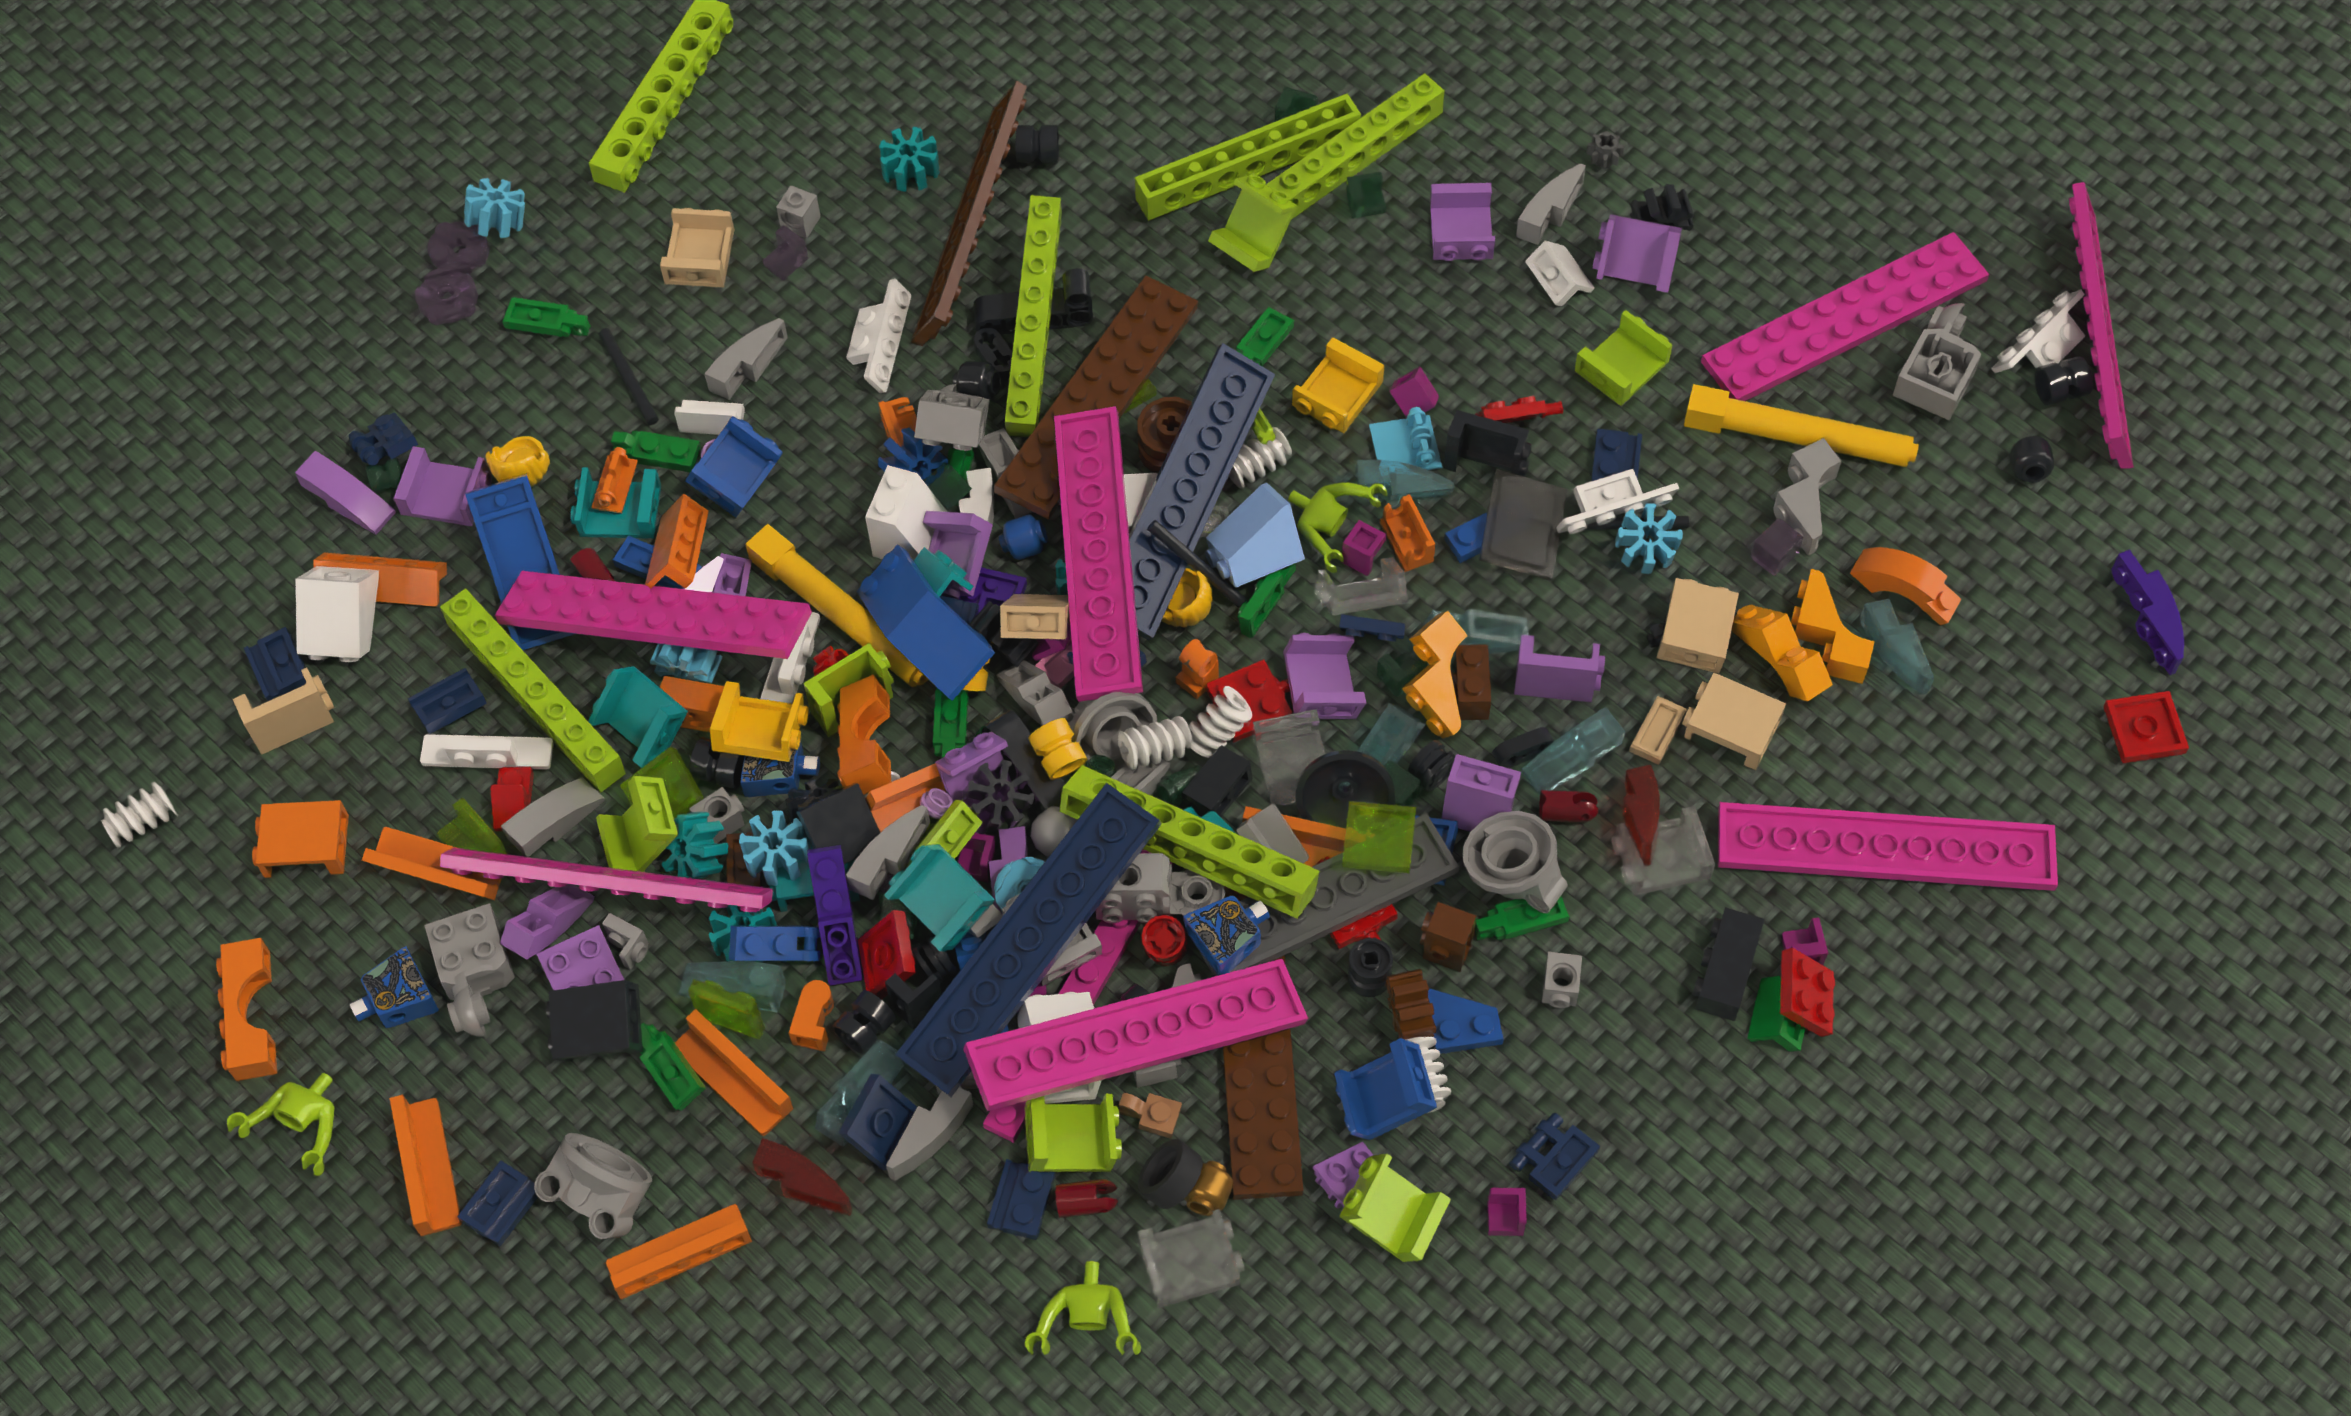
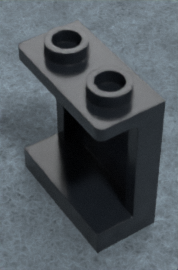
M1456 410L1447 434L1444 469L1456 472L1462 457L1512 471L1510 486L1516 488L1519 477L1525 479L1530 463L1528 459L1532 444L1527 442L1529 430Z
M621 980L548 991L549 1001L546 1004V1014L550 1020L551 1035L548 1038V1048L552 1054V1059L572 1062L573 1058L621 1051L629 1054L643 1052L639 984Z

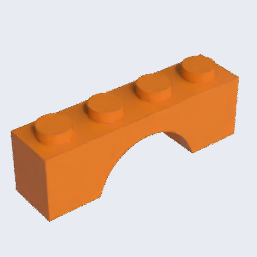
M873 674L840 688V703L837 705L840 714V725L837 726L840 736V747L837 748L840 758V769L837 771L838 778L843 787L858 783L863 795L891 783V760L875 740H869L877 727L890 717V695Z
M262 938L220 945L221 957L216 959L217 972L219 977L222 978L223 987L218 989L219 1004L221 1008H224V1019H220L219 1027L226 1045V1050L221 1051L222 1066L225 1071L228 1070L236 1081L277 1074L275 1041L267 1030L256 1028L247 1022V1008L250 1000L260 988L272 982L270 951Z

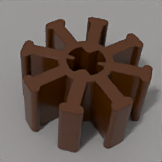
M1417 969L1387 976V979H1385V985L1389 994L1387 1001L1389 1009L1393 1012V1026L1395 1032H1398V1038L1406 1040L1419 1036L1433 1037L1434 1033H1436V1025L1432 1015L1435 1013L1433 1003H1430L1428 999L1429 987L1427 981L1423 980L1422 970Z

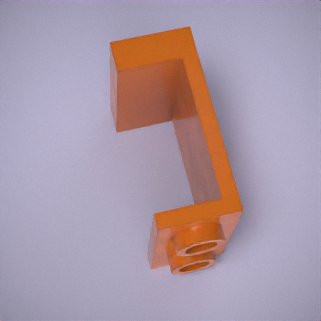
M341 800L261 804L260 817H256L255 820L258 845L253 847L252 860L254 866L259 868L264 878H271L272 866L324 863L331 875L344 874L349 814Z

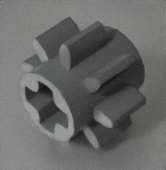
M1608 131L1598 135L1593 134L1592 143L1587 144L1586 154L1592 155L1591 164H1595L1603 169L1612 165L1617 166L1619 157H1622L1624 153V146L1619 145L1620 136H1615Z

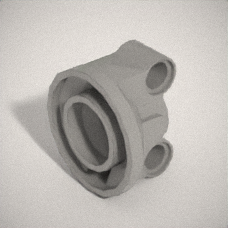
M1112 692L1095 700L1079 702L1075 708L1071 707L1072 712L1063 717L1066 718L1074 733L1071 738L1072 742H1079L1087 757V761L1083 766L1106 776H1113L1126 764L1118 746L1119 732H1125L1126 729L1132 727L1136 729L1141 725L1148 726L1150 723L1157 722L1155 711L1140 693Z
M1510 811L1500 812L1484 819L1470 832L1463 846V863L1474 883L1486 891L1498 893L1507 898L1525 899L1530 906L1539 912L1549 913L1568 887L1566 880L1561 875L1557 862L1556 838L1548 823L1534 814Z
M569 1133L564 1136L548 1168L536 1178L534 1187L536 1195L545 1202L563 1201L573 1210L589 1217L591 1233L597 1238L608 1239L623 1237L630 1232L633 1225V1215L650 1187L652 1177L641 1164L615 1147L583 1134ZM556 1178L558 1179L560 1185L558 1192H556L554 1189V1182ZM610 1215L614 1219V1226L612 1230L608 1226V1218Z

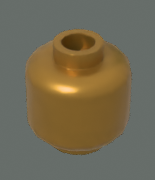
M1216 1161L1203 1163L1199 1179L1187 1197L1184 1198L1187 1202V1207L1191 1211L1200 1215L1211 1216L1213 1213L1224 1209L1233 1187V1180L1226 1172L1225 1166Z

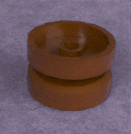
M1162 397L1152 401L1141 411L1137 420L1139 457L1144 466L1153 473H1159L1192 403L1191 401L1180 397Z

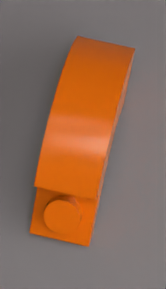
M1884 547L1864 549L1850 572L1871 593L1889 591L1910 599L1940 626L1949 623L1961 601V598L1944 584L1948 577L1945 573L1922 558L1901 550Z

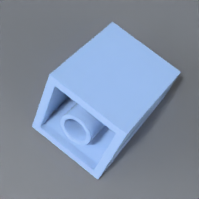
M1268 483L1260 485L1206 537L1209 549L1205 553L1212 568L1216 567L1223 579L1227 578L1235 587L1305 559L1290 503Z

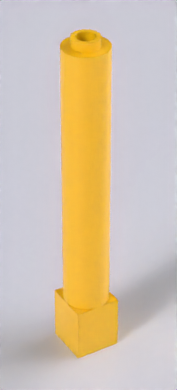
M1693 384L1684 422L1685 427L1720 434L1721 428L1804 446L1824 438L1833 451L1903 467H1907L1908 462H1915L1919 444L1913 443V436L1729 398V391Z
M769 524L764 526L745 543L748 557L752 560V563L774 581L780 579L860 646L863 647L870 643L876 652L882 651L891 665L889 669L909 686L923 685L928 680L885 637L866 608L796 552L795 546Z

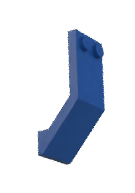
M527 474L465 493L501 604L521 571L560 575ZM507 625L511 638L522 650L576 634Z
M898 544L891 552L884 556L881 564L870 576L863 580L860 588L857 590L858 595L885 637L952 701L995 653L985 637L972 629L934 592L907 550Z

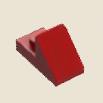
M532 767L499 768L497 784L491 785L490 789L495 832L503 831L501 825L531 804L534 777Z

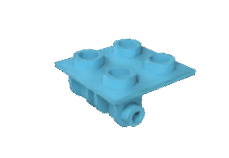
M1420 407L1411 408L1406 419L1369 424L1381 477L1442 468L1430 415H1426Z

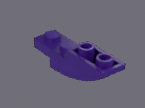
M2130 549L2119 553L2111 569L2113 578L2129 595L2134 609L2140 611V615L2135 623L2139 637L2148 643L2154 652L2157 663L2163 666L2169 675L2175 674L2184 658L2183 627L2175 599L2159 570L2147 574Z
M841 845L807 850L829 986L861 981L862 972Z

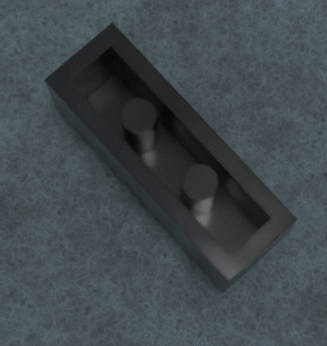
M1726 907L1722 919L1715 917L1709 936L1716 938L1713 948L1706 946L1701 966L1707 968L1705 977H1697L1692 996L1698 997L1695 1010L1732 1021L1736 1020L1765 919Z

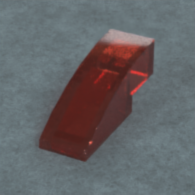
M1651 764L1626 770V796H1624L1623 820L1644 867L1652 863L1659 835L1660 795L1657 779Z
M764 1138L761 1139L753 1160V1166L758 1176L781 1182L780 1186L786 1198L851 1216L853 1209L849 1197L819 1166L784 1145Z

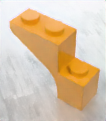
M1811 569L1808 581L1801 580L1797 598L1803 599L1801 607H1794L1791 624L1796 626L1795 634L1799 640L1825 646L1822 660L1827 662L1826 669L1829 676L1863 684L1875 641L1853 634L1842 624L1824 574L1821 571Z
M1747 605L1737 611V615L1734 616L1732 632L1773 666L1781 677L1790 697L1809 701L1833 685L1820 652L1800 646L1787 613L1755 605Z
M1449 611L1436 615L1409 639L1414 645L1413 650L1421 660L1427 661L1429 665L1402 688L1407 695L1406 700L1410 706L1423 714L1427 719L1426 724L1431 732L1442 739L1453 736L1461 728V719L1450 664L1455 649L1468 636Z

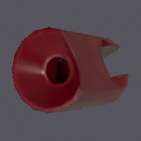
M592 548L582 549L570 559L583 578L615 581L611 572Z
M1541 790L1539 817L1545 822H1589L1598 814L1597 798L1586 791Z
M1106 1179L1056 1184L1055 1195L1058 1215L1060 1218L1109 1212L1116 1207L1118 1200L1109 1197L1097 1198V1194L1112 1193L1117 1190V1187L1113 1182Z

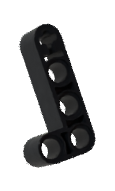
M1081 268L1070 269L1062 275L1063 288H1054L1049 330L1082 327L1090 324L1093 320L1089 274ZM1019 292L984 295L976 298L973 303L976 331L983 328H993L1001 335L1015 333Z
M1009 709L983 725L974 738L982 733L993 732L1006 740L1008 747L1002 749L1001 754L1004 760L1012 762L1008 770L1009 776L1012 780H1015L1023 771L1028 774L1030 781L1023 790H1019L1023 794H1034L1031 808L1038 816L1051 806L1060 807L1062 789L1065 782L1062 778L1050 780L1041 763L1044 756H1037L1028 739L1030 732L1018 715Z

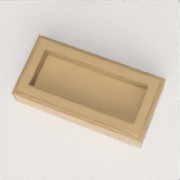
M1657 696L1633 740L1629 752L1659 765L1680 727L1687 709Z

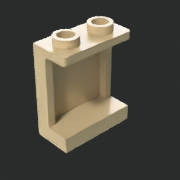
M673 208L671 212L673 228L667 257H662L660 264L664 283L724 288L735 230L731 213L722 210Z
M1676 578L1670 593L1665 627L1656 658L1719 674L1726 659L1739 593L1729 591L1724 587L1699 584L1692 579Z
M1013 594L1000 605L1001 638L1066 639L1067 622L1070 625L1068 595Z
M307 667L301 670L306 680L304 686L257 707H252L245 694L233 698L242 722L261 755L334 722L329 710L335 708L331 698L325 690L319 675L312 677Z
M1713 673L1709 682L1703 681L1698 689L1695 699L1699 702L1696 708L1689 707L1682 725L1687 726L1684 738L1691 740L1695 733L1747 756L1744 763L1745 766L1757 770L1782 719L1786 703L1717 673Z

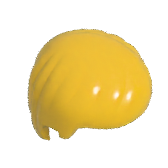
M530 436L516 437L508 441L501 448L494 446L492 454L489 451L486 453L488 467L498 482L527 474L530 486L533 487L542 480L550 464L549 454L544 450L541 442Z
M1185 568L1161 621L1174 627L1181 626L1185 628L1195 626L1207 617L1211 609L1212 590L1207 578L1200 571L1196 572L1190 568Z

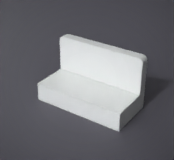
M1544 241L1525 261L1555 305L1563 306L1578 290L1591 293L1595 289L1563 245Z
M683 400L682 406L676 407L674 414L679 432L719 435L732 416L743 420L745 409L743 404Z

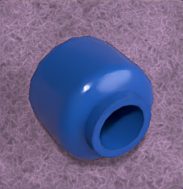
M1032 515L1007 521L1003 527L1004 534L999 535L1003 552H1010L1011 556L1016 560L1041 553L1044 550V544L1048 543L1043 522L1041 519L1036 520Z

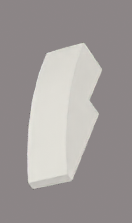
M991 468L966 471L970 498L958 499L960 513H974L993 524L995 500Z

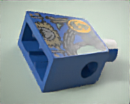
M801 741L798 750L793 749L789 762L744 756L741 775V786L744 796L757 797L788 794V791L792 788L798 790L800 775L818 776L820 758L819 756L803 755Z
M1229 896L1184 916V930L1216 974L1222 975L1231 972L1261 944V931L1257 925L1270 918V914L1260 900L1244 909L1235 896Z
M406 946L361 977L360 980L368 995L350 1003V1007L358 1022L377 1013L385 1028H391L439 1011Z

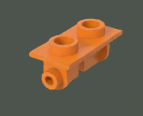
M616 447L614 451L607 455L592 509L617 513L623 512L638 463L637 459L628 458L625 449Z

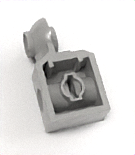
M1962 303L1951 304L1945 308L1938 305L1927 329L1923 330L1900 372L1893 392V396L1949 421L1971 382L1981 357V353L1974 345L1959 338L1968 318L1962 315L1965 304Z
M956 384L945 386L941 390H927L919 400L914 438H920L922 443L939 446L941 442L951 443L953 448L965 451L972 450V447H978L985 434L989 399L956 393Z
M1139 853L1096 909V918L1108 923H1118L1122 920H1138L1139 922L1147 923L1155 916L1182 914L1185 916L1190 912L1224 899L1225 890L1223 885L1190 870L1172 872L1170 858L1163 853ZM1194 894H1202L1203 896H1205L1201 900H1193L1190 898V896Z
M490 903L424 925L440 983L449 1000H454V1002L447 1004L456 1032L464 1030L468 1034L477 1037H486L484 1024L490 1022L483 996L506 987L515 978L507 949L500 944L502 932Z

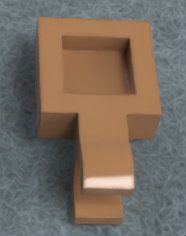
M1123 1093L1119 1103V1113L1140 1119L1138 1128L1140 1130L1172 1139L1182 1103L1149 1093L1147 1101L1144 1102L1134 1095Z

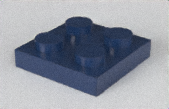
M871 1073L838 1133L879 1168L887 1170L886 1165L914 1115L917 1106L880 1074Z

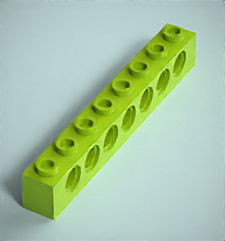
M694 0L590 160L589 167L594 182L625 192L629 185L635 182L641 166L650 159L657 141L664 137L666 127L672 118L678 115L684 99L691 95L695 82L699 76L705 73L707 63L713 55L717 54L720 43L725 35L731 32L734 21L728 4L717 0Z
M1424 73L1266 185L1273 190L1284 192L1289 196V200L1297 205L1292 219L1442 114L1445 90Z
M1348 93L1135 177L1136 201L1148 221L1232 188L1236 186L1234 184L1236 178L1251 174L1262 176L1303 159L1360 119L1361 113Z
M1030 195L1005 414V429L1009 436L1029 437L1039 424L1062 217L1061 198Z
M466 588L440 606L451 630L540 728L552 738L553 742L600 793L626 774L617 752Z
M1081 765L1063 786L1059 812L1078 820L1104 785L1108 783L1158 818L1162 823L1145 845L1144 850L1150 853H1163L1170 858L1172 863L1254 900H1260L1263 904L1298 919L1315 895L1319 870L1086 766Z

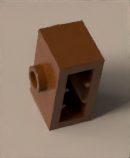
M1488 644L1458 645L1455 649L1454 671H1451L1460 719L1489 720L1491 686Z
M1438 902L1434 913L1427 912L1421 928L1423 934L1420 945L1424 946L1423 959L1461 972L1472 946L1477 916Z

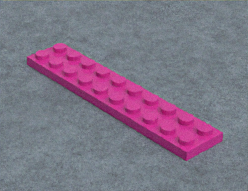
M2085 182L2072 184L2074 197L2069 198L2071 214L2075 218V222H2072L2075 239L2078 240L2079 245L2076 247L2079 265H2082V271L2079 274L2082 288L2086 292L2083 301L2086 314H2089L2090 322H2087L2090 340H2093L2094 346L2091 347V355L2094 366L2097 367V373H2094L2097 390L2101 394V399H2098L2101 417L2105 421V425L2102 426L2105 443L2108 444L2111 459H2117L2120 468H2134L2096 216Z
M1952 232L1703 354L1701 363L1720 388L1730 392L1729 398L1747 401L1987 282L1989 273L1955 232Z
M1116 406L1054 416L1076 697L1078 702L1095 700L1112 692L1141 693L1143 692L1118 411Z
M521 571L497 610L495 617L498 624L788 659L812 611L808 603L654 586L650 589L643 584Z
M1720 802L1718 807L1719 868L2055 891L2058 886L2055 825Z
M1283 959L966 1042L963 1049L986 1110L991 1111L1300 1026L1306 1023L1308 1016Z

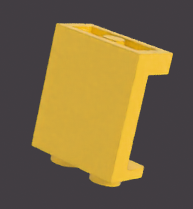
M1332 337L1326 345V355L1302 387L1296 385L1293 388L1292 406L1304 415L1309 414L1320 420L1327 428L1336 429L1344 434L1383 383L1384 364Z
M726 681L710 727L712 751L789 762L793 749L798 750L800 745L801 725L805 726L808 720L809 708L804 706L803 693H796L793 704L740 696L739 683Z

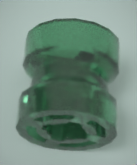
M397 458L387 460L385 465H366L368 480L373 492L377 495L383 494L390 487L397 490L402 477V470Z

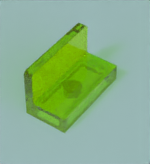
M463 797L452 805L458 817L438 831V836L445 844L461 849L507 854L502 841Z

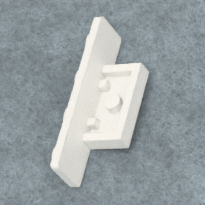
M896 279L889 280L882 304L859 309L846 357L853 365L867 362L864 379L880 394L887 392L911 300L910 292Z
M2078 290L2072 293L2065 291L2053 300L2054 306L2040 313L2034 319L2036 324L2032 328L2021 332L2016 337L2018 342L2014 346L2006 348L1997 356L1999 361L1991 368L1994 373L2012 368L2024 355L2028 357L2035 368L2051 363H2059L2085 337L2068 313L2085 295L2083 291Z
M1633 469L1576 486L1573 492L1581 513L1563 519L1556 527L1558 533L1568 531L1569 534H1575L1585 530L1587 524L1597 522L1598 525L1609 523L1616 519V515L1627 513L1630 509H1634V513L1637 514L1644 510L1646 503H1654L1656 507L1666 505L1673 501L1672 497L1679 490V486L1675 483L1642 493Z
M812 612L788 659L773 658L760 699L793 704L799 684L801 685L805 678L807 659L813 653L814 637L820 622L819 613Z
M427 734L423 739L420 762L422 766L532 767V769L547 770L551 766L554 742L552 738Z

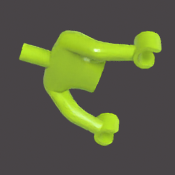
M1341 482L1321 487L1311 499L1295 490L1289 495L1288 501L1303 509L1297 523L1299 531L1324 556L1325 566L1329 572H1337L1336 566L1329 563V561L1338 559L1344 562L1343 556L1339 550L1331 549L1318 532L1333 537L1345 521L1348 508L1340 505L1336 498L1345 495L1358 496L1369 499L1372 506L1380 507L1381 502L1373 496L1377 493L1388 496L1387 490L1382 484L1366 487L1355 483Z
M322 1073L309 1089L294 1082H287L280 1086L268 1101L248 1116L241 1112L231 1114L227 1118L228 1131L231 1132L235 1127L240 1126L238 1130L239 1137L245 1138L249 1135L251 1127L273 1114L283 1125L298 1132H303L309 1124L319 1120L315 1145L312 1150L303 1154L302 1167L305 1170L309 1165L315 1164L313 1168L314 1175L320 1176L325 1168L323 1157L331 1141L335 1108L331 1101L321 1095L333 1080L329 1075Z
M1085 1262L1084 1284L1063 1287L1045 1306L1036 1331L1029 1334L1025 1340V1347L1031 1355L1033 1354L1035 1343L1040 1341L1042 1342L1041 1348L1044 1355L1049 1353L1050 1344L1047 1336L1055 1318L1066 1307H1068L1070 1315L1069 1326L1073 1329L1089 1331L1106 1329L1107 1318L1111 1310L1119 1335L1116 1339V1347L1123 1355L1124 1345L1128 1342H1133L1134 1354L1138 1355L1140 1353L1141 1344L1135 1335L1130 1332L1124 1300L1119 1289L1111 1285L1098 1284V1262Z

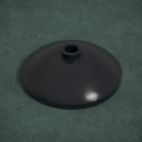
M1350 750L1330 752L1312 761L1301 773L1296 785V805L1302 819L1371 834L1383 826L1393 811L1395 805V785L1388 770L1375 758ZM1349 782L1350 785L1342 786L1340 785V783Z

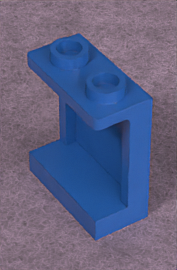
M732 416L701 460L691 470L685 482L737 518L783 452L773 440L766 437L763 438L753 431L752 426L748 422Z
M1400 1038L1389 1044L1391 1048L1390 1053L1354 1071L1348 1072L1340 1069L1334 1072L1337 1082L1336 1092L1342 1100L1345 1111V1125L1353 1136L1372 1140L1437 1108L1419 1044Z

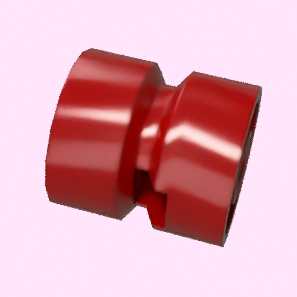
M1160 915L1149 920L1143 928L1142 943L1150 960L1158 965L1170 966L1178 963L1185 956L1188 942L1180 921L1172 916Z

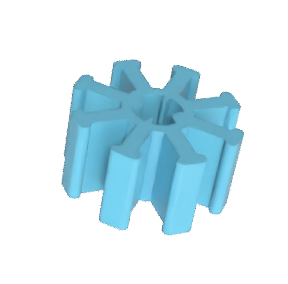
M489 178L480 179L479 188L468 185L464 207V223L467 227L479 224L478 234L485 237L488 236V231L493 227L500 233V238L509 237L510 228H514L516 231L522 229L525 209V193L522 189L510 192L511 182L501 180L500 186L496 189L489 183Z
M1654 503L1645 504L1642 513L1644 522L1634 513V509H1630L1625 514L1622 527L1618 529L1615 538L1616 548L1631 546L1630 548H1625L1621 559L1627 567H1630L1631 562L1639 554L1643 556V567L1641 569L1643 574L1652 573L1656 563L1654 556L1663 564V568H1667L1672 563L1676 554L1675 550H1678L1683 538V531L1681 529L1678 531H1666L1667 529H1672L1676 519V515L1671 510H1668L1666 516L1658 523L1654 521V511L1656 508ZM1644 535H1646V538H1648V536L1650 535L1654 538V541L1652 542V540L1650 539L1649 542H1647L1643 539Z
M658 643L650 664L657 665L654 672L660 677L663 675H673L675 678L712 684L723 656L716 655V650Z
M773 810L772 828L767 829L761 823L759 815H756L749 820L753 836H745L744 833H741L739 843L748 873L753 878H756L757 873L763 870L767 885L777 886V874L780 867H783L789 873L792 881L800 877L801 873L797 860H805L808 863L807 850H809V846L801 822L794 818V822L787 826L783 811Z

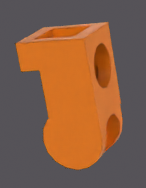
M1193 639L1185 646L1179 656V661L1182 662V671L1176 676V683L1195 699H1198L1206 691V683L1219 678V661L1215 652L1206 650L1200 640Z
M813 980L808 982L802 989L789 1030L792 1045L825 1052L829 1039L823 1025L825 1017L834 1008L833 996L826 982Z

